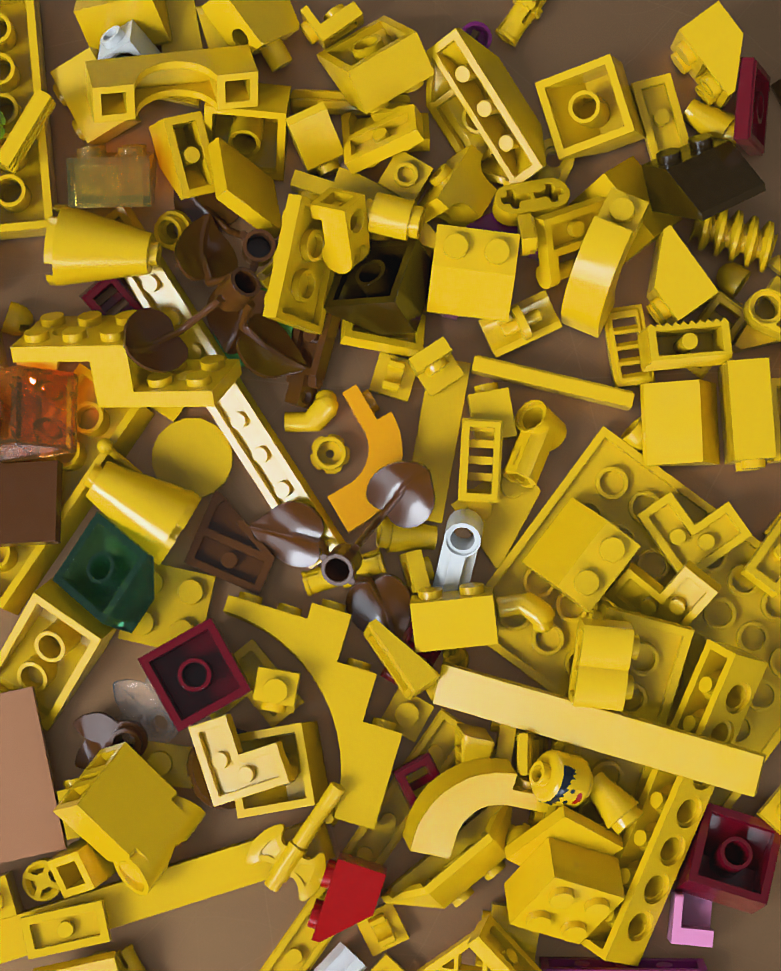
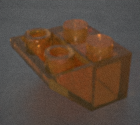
M19 365L0 368L1 463H16L77 452V374Z

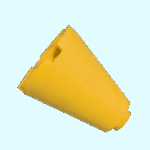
M67 204L54 205L53 209L58 211L59 214L57 217H49L44 243V264H52L53 275H46L49 285L64 286L148 275L152 272L153 266L159 267L162 245L161 242H155L153 233Z
M109 461L106 462L103 468L95 464L83 483L84 486L89 488L86 497L151 562L153 561L157 565H160L202 499L194 491Z

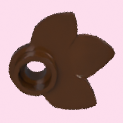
M92 712L80 716L73 723L77 732L86 738L79 748L75 759V766L81 769H86L100 749L125 742L122 734L128 733L134 737L135 743L129 745L140 756L148 746L149 740L145 728L133 720L117 721L107 713Z

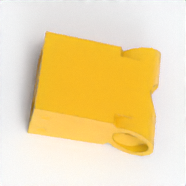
M127 742L100 749L53 810L60 819L106 860L113 862L123 882L133 892L141 896H146L168 867L175 847L189 839L206 815L205 811L195 803L177 796V791Z

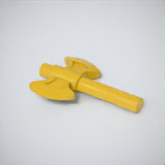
M334 781L329 784L295 837L290 839L288 843L283 838L285 825L280 823L265 829L251 844L246 856L247 864L251 865L261 861L273 864L270 874L264 882L265 886L270 890L278 892L283 883H286L292 877L298 886L299 900L306 901L320 887L327 864L326 854L320 852L311 858L306 857L305 854L308 851L307 847L344 794L345 789L340 784Z

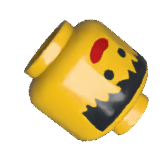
M558 750L544 752L532 765L529 773L532 791L538 801L558 807L564 805L571 809L579 806L590 796L594 785L593 773L588 762L583 757Z

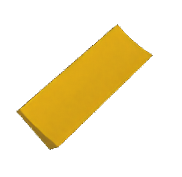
M81 363L74 370L12 461V463L58 460L63 463L61 543L0 547V608L15 615L21 612L94 505L86 497L89 488L84 486L83 483L95 464L102 468L107 461L120 465L109 454H102L98 451L97 443L102 438L110 439L113 443V448L126 458L155 415L146 407L98 408L91 370Z

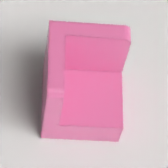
M671 889L667 930L669 942L671 944L713 948L714 930L710 927L712 901Z

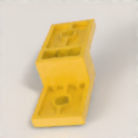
M126 310L116 315H102L100 311H88L78 316H64L63 312H49L43 314L38 322L30 329L24 331V335L10 347L13 363L89 361L98 408L215 407L242 375L240 359H225L223 355L217 354L205 356L202 359H186L178 369L168 373H155L139 367L128 357L126 350L123 348L125 324L128 318L137 310Z

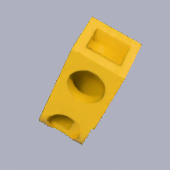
M332 187L328 188L310 203L311 216L313 219L322 221L325 245L322 248V257L325 264L338 274H346L357 263L366 258L370 252V234L368 231L365 194Z

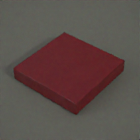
M740 57L733 139L748 155L763 156V153H765L771 77L755 57Z

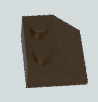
M710 133L694 135L688 139V144L680 148H668L659 151L656 154V159L641 165L651 209L654 212L704 221L766 191L763 180L734 144L727 139L713 138Z
M409 238L408 241L400 239L370 242V252L366 258L357 263L348 273L335 274L324 309L327 313L378 335L416 333L429 294L433 261L418 239Z

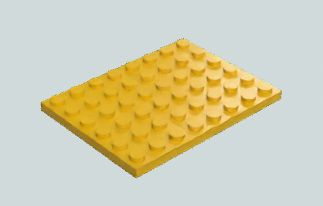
M603 426L484 586H493L498 629V644L487 646L549 692L565 696L569 688L579 618H588L590 612L584 611L523 564L522 561L571 497L611 522L641 546L618 577L631 562H634L663 587L677 573L636 515L670 491L694 524L716 510V508L659 466H643V455ZM750 536L703 570L719 583L721 588L688 625L693 628L694 634L666 725L671 726L707 639L740 648L765 661L768 665L733 745L766 754V761L781 741V592L775 598H772L740 574L762 543L754 536ZM527 592L535 594L552 607L555 613L553 628L546 633H538L533 630L532 622L522 614L499 618L496 598ZM604 595L600 599L608 601L613 607L619 608ZM599 601L593 609L597 610ZM715 786L709 802L731 809L741 793Z

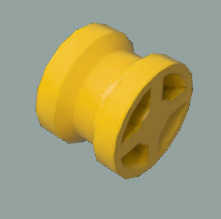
M49 857L36 860L23 873V889L35 901L45 902L52 900L61 893L56 881H53L55 878L47 864V861L51 859Z

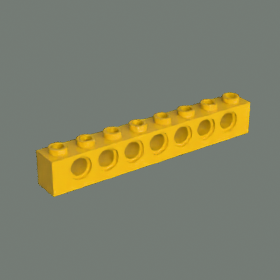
M707 639L670 727L734 744L768 663L740 648ZM652 768L638 801L640 802L638 807L644 814L626 829L622 838L624 848L615 855L619 860L625 899L581 943L584 947L604 961L633 966L639 965L715 786Z

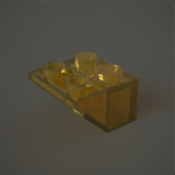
M125 144L122 147H118V152H106V145H82L81 148H77V153L66 158L68 208L151 207L155 203L157 157L155 151H147V144Z

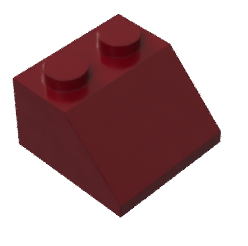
M708 802L680 867L675 890L750 914L757 912L768 903L781 844V835L763 819Z

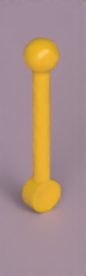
M102 438L99 440L97 449L100 453L109 454L123 467L142 473L113 448V443L110 439Z

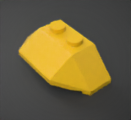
M460 27L452 30L426 51L435 73L426 79V106L456 154L467 146L474 145L483 154L481 168L486 179L503 184L504 186L525 182L546 167L542 125L497 55Z
M497 804L481 808L472 818L465 822L466 825L459 829L450 859L426 854L381 892L383 901L387 904L445 909L451 903L455 907L460 906L474 893V890L471 888L473 884L482 877L489 881L505 868L506 864L502 860L506 858L504 847L507 832L511 826L513 806Z

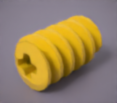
M727 209L704 221L695 220L687 244L694 236L698 237V250L702 251L709 242H712L713 255L716 257L725 247L729 248L728 261L731 262L740 253H743L745 267H749L757 258L759 259V272L764 273L774 251L778 233L775 235L773 221H767L759 229L758 216L753 215L744 224V213L742 210L738 209L729 219Z

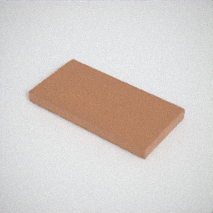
M34 686L0 693V863L68 848L62 819L53 812L59 803Z

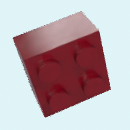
M214 618L203 621L137 659L178 732L185 730L253 691L250 682Z

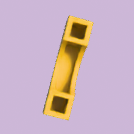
M249 45L85 61L87 98L94 124L136 119L139 111L148 103L173 96L200 99L212 105L216 110L258 106V70Z

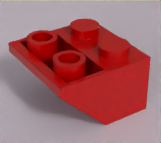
M341 851L337 861L329 858L320 887L328 890L324 900L316 898L307 927L315 929L311 940L321 942L373 916L386 877L387 867Z

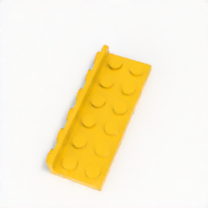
M600 600L597 610L592 609L588 618L630 622L635 630L634 634H639L640 636L637 660L631 659L628 675H633L634 677L633 696L631 700H625L623 711L618 712L666 725L694 634L693 628L613 607L608 601ZM569 688L567 689V691H566V693H565V696H566V697H568ZM552 739L551 750L583 757L588 762L593 777L603 771L610 780L639 801L652 767L556 739ZM590 796L579 806L571 808L573 811L607 828ZM550 805L547 813L531 810L528 825L533 827L559 807ZM625 831L619 834L620 836H622V838L624 836Z

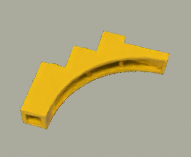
M240 591L238 598L228 595L223 610L224 613L253 625L280 642L301 662L321 690L331 711L337 731L341 759L340 785L345 789L344 794L337 803L334 818L374 830L403 733L395 731L396 723L373 717L371 724L364 722L377 674L370 672L371 664L360 660L348 658L346 664L339 663L352 614L345 613L346 605L323 599L321 605L312 603L308 618L301 617L302 609L279 603L277 609L261 605L263 598Z

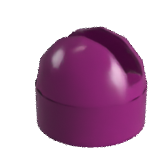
M473 21L461 28L470 36L473 29L478 31L475 40L487 49L490 47L492 34L484 23Z

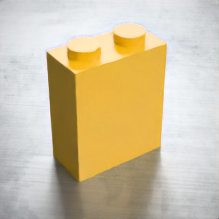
M769 358L727 360L717 368L724 465L735 464L736 472L760 470V468H766L767 461L777 457Z

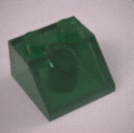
M96 512L52 580L102 624L132 633L154 601V557L105 515Z

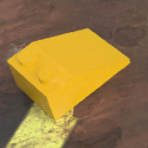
M52 577L32 594L0 651V693L34 686L42 726L45 730H50L103 654L121 622L57 577Z

